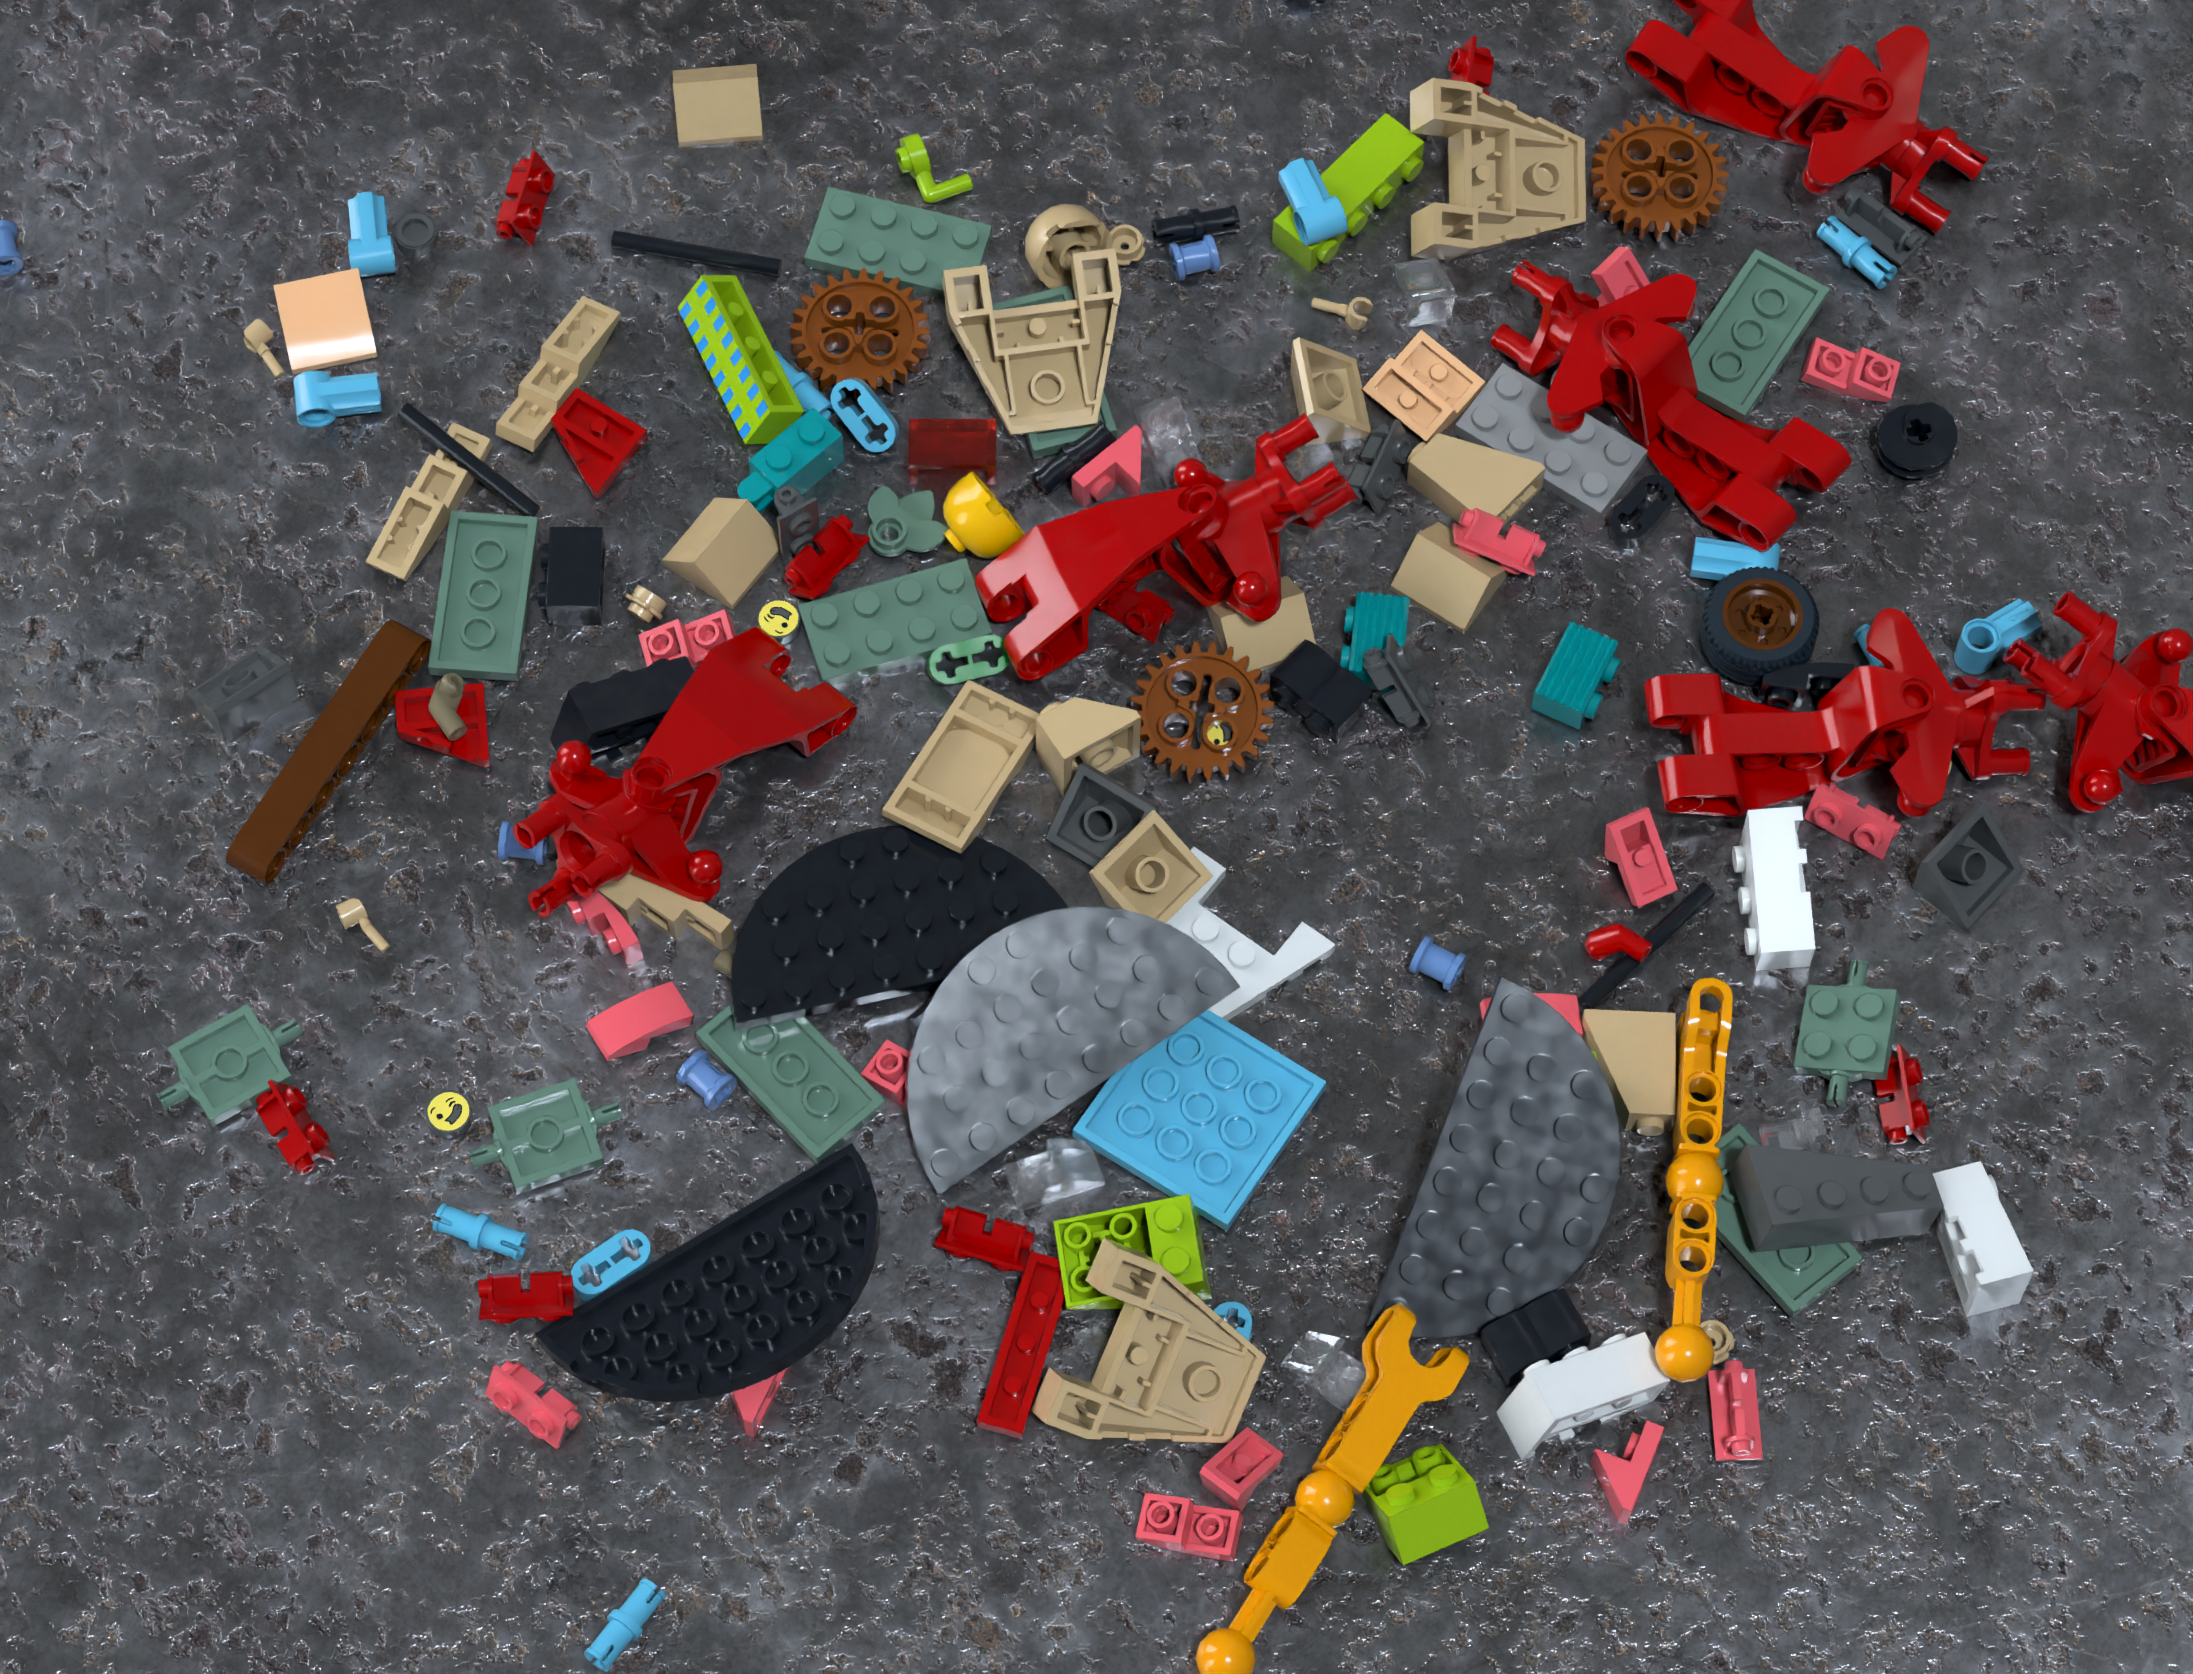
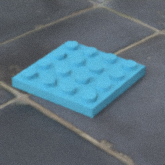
M1206 1010L1112 1075L1073 1128L1072 1137L1170 1197L1190 1194L1198 1214L1227 1232L1326 1089L1327 1082L1213 1012Z

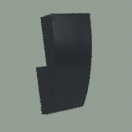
M1807 663L1773 671L1763 675L1757 693V701L1767 702L1770 706L1780 709H1788L1793 706L1801 707L1806 691L1813 692L1815 696L1823 698L1854 669L1855 664Z

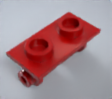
M1473 35L1461 48L1454 50L1449 60L1448 70L1452 72L1451 80L1469 82L1487 89L1491 85L1494 57L1488 48H1476L1477 36ZM1483 90L1482 93H1484V94H1486V95L1489 96V93H1490V92H1487V91H1484V90Z
M532 151L530 159H520L519 163L513 165L505 194L509 198H517V200H503L494 224L497 228L496 234L499 237L512 239L513 235L519 234L528 246H533L537 230L541 226L542 215L549 193L553 189L555 177L554 172L536 151Z
M842 514L837 518H830L825 526L812 538L821 551L817 554L812 546L806 545L785 567L787 572L783 575V578L792 586L788 593L793 596L815 599L824 594L830 588L832 579L845 566L850 565L858 558L860 549L870 540L869 536L851 533L850 529L853 527V524Z
M1136 582L1096 606L1097 609L1153 644L1157 641L1162 624L1168 625L1176 613V610L1170 607V601L1163 600L1146 588L1140 594L1136 592L1138 586Z
M1898 1044L1896 1045L1898 1057L1894 1058V1055L1891 1053L1887 1080L1875 1079L1877 1096L1880 1099L1895 1095V1101L1879 1104L1883 1135L1888 1137L1889 1143L1893 1145L1907 1142V1135L1914 1134L1922 1144H1925L1927 1142L1924 1127L1930 1126V1116L1925 1101L1923 1099L1919 1100L1917 1085L1923 1083L1921 1066L1917 1057L1912 1058L1903 1046Z
M269 1080L267 1083L272 1091L264 1092L257 1097L256 1102L258 1106L256 1111L271 1136L277 1137L286 1129L288 1130L289 1134L276 1144L291 1170H297L300 1175H305L314 1170L316 1167L314 1160L317 1158L333 1162L335 1157L328 1147L330 1138L324 1128L316 1121H313L305 1109L308 1107V1101L304 1094L294 1085L289 1086Z
M956 1206L955 1209H945L941 1223L944 1227L934 1246L946 1249L949 1254L955 1257H974L990 1262L993 1267L999 1270L1024 1271L1030 1251H1034L1032 1247L1036 1235L1028 1231V1226L996 1218L992 1232L984 1230L988 1215L960 1206Z
M563 1271L530 1273V1289H522L521 1273L488 1274L487 1279L478 1280L479 1298H482L479 1320L491 1319L495 1323L504 1324L514 1322L518 1318L538 1317L542 1321H556L563 1316H573L575 1303L573 1276H564Z

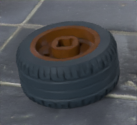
M1759 566L1737 570L1719 581L1707 597L1700 623V641L1703 651L1710 664L1715 669H1718L1719 673L1723 674L1724 677L1731 678V681H1736L1738 684L1743 683L1745 686L1760 687L1763 675L1786 667L1807 664L1810 660L1819 631L1818 609L1809 590L1803 584H1800L1798 579L1796 580L1792 575L1789 576L1786 572L1783 573L1779 569L1776 571L1774 568H1760Z

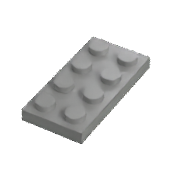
M1502 363L1455 424L1454 433L1468 442L1540 462L1546 467L1543 481L1545 489L1600 521L1644 463L1648 450L1587 413H1584V422L1579 430L1569 434L1557 431L1551 423L1550 412L1547 408L1546 400L1549 390Z

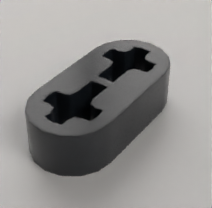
M1649 475L1641 479L1612 513L1608 529L1610 540L1622 549H1634L1642 545L1672 509L1675 497L1673 484L1661 475ZM1657 491L1662 493L1661 500L1655 499L1648 508L1645 506L1647 494L1654 495ZM1635 516L1638 517L1636 530L1630 529L1626 533L1621 531L1622 524L1628 525Z

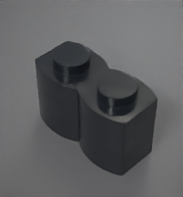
M1306 639L1270 676L1269 685L1273 700L1285 710L1290 711L1293 709L1305 717V723L1308 728L1319 737L1327 736L1337 742L1371 706L1372 690L1352 672L1339 666L1323 649Z
M1561 1288L1542 1296L1523 1309L1507 1314L1482 1329L1481 1341L1507 1386L1510 1387L1522 1381L1525 1377L1523 1374L1524 1370L1532 1364L1548 1359L1551 1364L1562 1360L1566 1354L1579 1347H1588L1592 1334L1565 1289Z

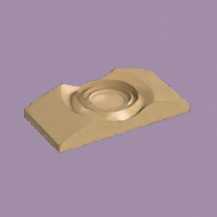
M968 679L883 807L882 815L961 854L984 828L1006 786L1022 769L1036 743V718L1039 716V713Z

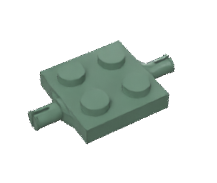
M1856 959L1850 961L1847 984L1839 986L1808 985L1794 1069L1798 1075L1821 1076L1830 1080L1826 1104L1832 1107H1836V1103L1839 1108L1845 1106L1849 1082L1862 1079L1887 1080L1900 996L1898 991L1894 989H1877L1865 986L1869 963L1860 959L1859 963Z
M246 1004L167 1047L169 1055L178 1068L180 1081L156 1093L165 1111L190 1097L193 1102L202 1108L212 1127L257 1103L256 1099L262 1093L272 1091L267 1083L269 1080L286 1085L293 1083L292 1076L282 1061L280 1047L299 1036H303V1032L295 1018L270 1031L258 1021L249 1004Z
M575 1078L487 1107L494 1127V1143L471 1151L469 1150L468 1154L474 1170L500 1160L501 1164L510 1173L516 1193L520 1194L605 1165L597 1142V1127L623 1120L622 1112L618 1101L591 1110L590 1106L581 1097Z

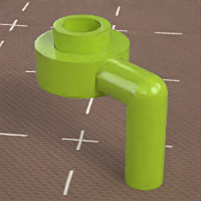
M915 133L900 138L901 147L895 149L897 162L902 173L909 172L912 178L916 180L925 202L935 203L973 190V184L968 173L935 184L931 174L929 157L919 134Z

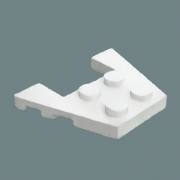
M1196 847L1191 849V852L1208 869L1213 877L1167 924L1187 934L1210 951L1240 985V988L1208 1009L1209 1011L1228 1021L1265 998L1270 990L1286 980L1292 981L1303 974L1305 968L1318 960L1322 962L1332 955L1335 944L1303 921L1278 952L1272 955L1201 906L1225 878L1226 868Z

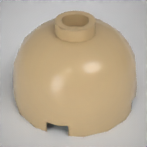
M1059 204L1039 214L1030 225L1025 237V257L1036 277L1044 282L1048 288L1054 289L1069 285L1070 289L1074 290L1070 269L1072 254L1111 249L1113 238L1103 221L1085 207L1074 204Z

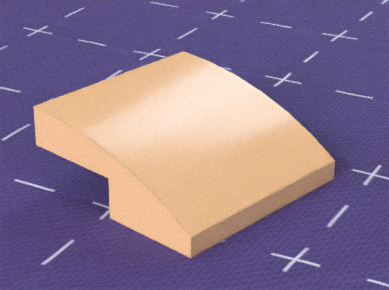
M358 268L273 285L293 375L378 357Z
M1420 330L1395 360L1389 357L1362 390L1396 419H1399L1402 424L1428 443L1437 433L1443 432L1471 405L1486 385V382L1423 330Z

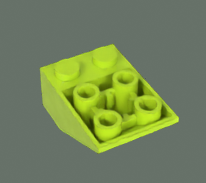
M1190 1194L1053 1221L1067 1310L1122 1309L1124 1301L1099 1292L1086 1281L1103 1238L1147 1254L1199 1299L1206 1300L1212 1298L1199 1215Z

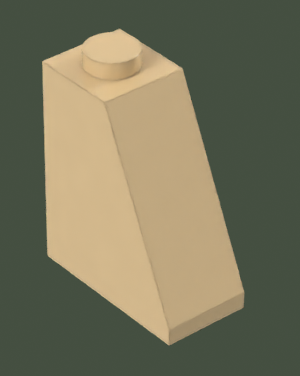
M1437 433L1427 444L1425 442L1419 443L1408 456L1407 483L1458 523L1465 508L1473 510L1476 507L1504 519L1503 528L1542 489L1546 467L1537 461Z
M1584 1009L1581 1021L1583 1035L1581 1037L1591 1051H1596L1597 1062L1605 1075L1615 1109L1625 1130H1637V1133L1644 1136H1657L1664 1132H1671L1676 1116V1013Z

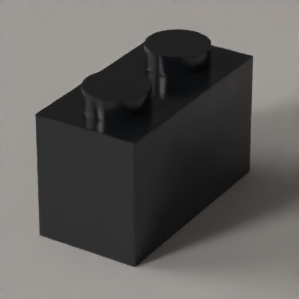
M550 527L549 543H541V569L547 570V582H539L538 605L539 609H546L549 625L602 626L606 555L603 527Z

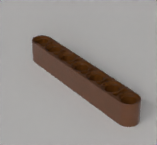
M393 619L385 622L234 838L226 856V863L265 885L270 884L277 877L395 706L394 691L406 690L424 664L431 648V640Z

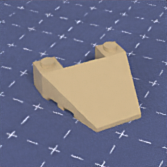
M1432 78L1410 91V133L1447 137L1449 168V204L1433 202L1411 215V256L1452 261L1586 222L1585 139L1541 117L1535 119L1516 110L1517 105L1507 100L1500 102L1482 93L1483 88L1473 83Z
M1115 248L1072 254L1070 269L1075 300L993 310L987 265L943 270L942 284L948 324L1010 436L1097 424L1122 291Z
M1103 1238L1086 1281L1099 1292L1125 1303L1091 1383L1049 1367L1031 1411L1045 1424L1085 1439L1127 1438L1134 1441L1170 1439L1172 1442L1229 1443L1233 1438L1267 1356L1147 1254Z

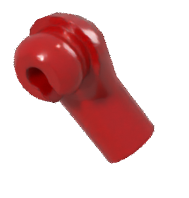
M1614 923L1593 930L1585 941L1588 955L1595 960H1604L1608 955L1623 951L1642 963L1653 947L1651 942L1620 923Z

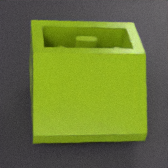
M1442 1443L1419 1448L1412 1456L1394 1464L1381 1465L1362 1493L1386 1545L1403 1565L1489 1529L1475 1480Z

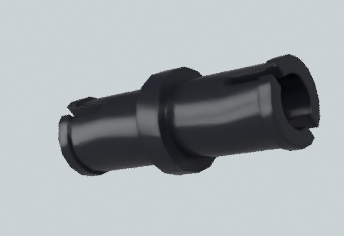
M1235 205L1199 212L1197 208L1190 209L1186 215L1158 220L1152 219L1151 227L1155 229H1152L1151 233L1156 247L1192 240L1194 243L1202 241L1203 236L1208 234L1215 236L1240 232V225L1236 224L1240 222V218Z
M1101 420L1073 444L1070 445L1067 442L1061 447L1064 450L1038 472L1033 473V476L1050 496L1076 472L1117 440Z

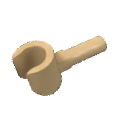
M1314 297L1311 307L1345 317L1344 319L1348 327L1359 330L1366 325L1368 318L1356 314L1355 311L1370 314L1373 304L1365 297H1356L1349 305Z
M255 319L244 330L245 345L250 351L258 353L263 358L276 379L281 378L285 372L270 349L265 345L273 338V333L263 321Z
M352 898L336 906L337 914L345 929L359 924L362 931L381 953L390 947L389 943L368 919L366 910L359 899Z

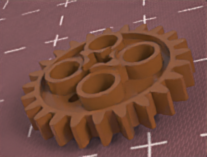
M1657 113L1655 123H1649L1643 114L1640 115L1639 123L1636 127L1627 119L1624 120L1622 133L1611 128L1608 141L1600 140L1598 152L1593 154L1589 182L1593 183L1592 197L1600 198L1599 212L1611 210L1610 224L1616 223L1621 219L1625 221L1623 233L1625 234L1633 227L1639 228V239L1641 240L1645 238L1648 231L1654 232L1657 242H1661L1663 232H1669L1671 237L1677 241L1680 229L1682 228L1691 236L1694 235L1697 223L1707 227L1711 214L1718 215L1721 202L1725 201L1729 173L1725 171L1726 157H1718L1719 143L1707 145L1708 131L1696 136L1693 133L1695 122L1693 121L1685 128L1679 127V116L1676 115L1670 124L1664 123L1661 113ZM1637 156L1643 158L1644 160L1638 161L1632 159L1631 157ZM1673 158H1683L1686 161L1679 162L1674 160ZM1631 193H1640L1645 197H1635ZM1675 194H1681V195H1685V196L1688 197V198H1684V199H1682V198H1677V197L1674 196V195H1675Z
M866 268L861 269L858 278H852L848 269H845L843 281L838 282L829 274L827 275V288L814 283L812 285L814 298L807 295L801 296L802 309L793 310L795 323L790 324L791 338H793L791 340L792 353L798 354V368L807 367V375L812 380L820 377L822 391L828 389L832 384L836 385L847 378L856 377L864 380L876 395L877 387L883 386L891 394L894 392L893 380L896 379L906 385L908 384L907 370L916 373L920 371L919 359L927 358L926 344L930 343V330L927 329L929 327V316L923 313L922 299L913 300L912 287L900 291V278L895 277L887 284L884 282V274L881 270L874 279H869ZM840 311L848 313L847 315L842 317H836L832 315L833 313ZM887 313L891 315L890 317L883 319L875 317L877 314ZM834 349H842L846 351L838 355L829 353ZM881 350L888 352L885 356H875L872 354ZM854 389L853 396L857 400L861 393L858 389Z
M1193 641L1192 653L1188 654L1184 652L1179 644L1175 645L1176 658L1172 660L1164 653H1160V669L1149 664L1145 667L1150 681L1141 679L1136 681V689L1143 695L1131 696V706L1141 710L1137 711L1141 716L1140 741L1148 740L1142 748V755L1146 757L1157 753L1154 761L1155 769L1158 770L1167 763L1170 764V778L1172 779L1181 770L1187 771L1188 784L1193 783L1197 773H1203L1206 784L1210 785L1212 773L1217 771L1227 781L1229 780V767L1232 765L1241 773L1245 772L1243 757L1246 756L1251 760L1257 761L1259 759V752L1254 744L1260 746H1267L1268 736L1260 730L1273 729V719L1264 714L1274 711V701L1261 700L1270 694V685H1256L1262 677L1261 669L1247 672L1246 670L1249 666V657L1247 655L1235 662L1233 660L1234 647L1230 646L1223 655L1217 654V645L1214 641L1210 644L1207 652H1201L1198 641ZM1206 676L1212 677V684L1208 695V713L1204 717L1200 748L1195 750L1192 748V742L1196 730V713L1200 708L1203 680ZM1187 680L1192 682L1196 689L1192 694L1181 696L1176 694L1172 687L1176 682ZM1230 687L1235 689L1240 696L1234 702L1224 703L1216 697V693L1220 689ZM1173 722L1182 723L1188 728V732L1180 738L1169 737L1164 730ZM1217 725H1223L1232 731L1233 737L1225 745H1216L1208 739L1207 734L1209 730Z

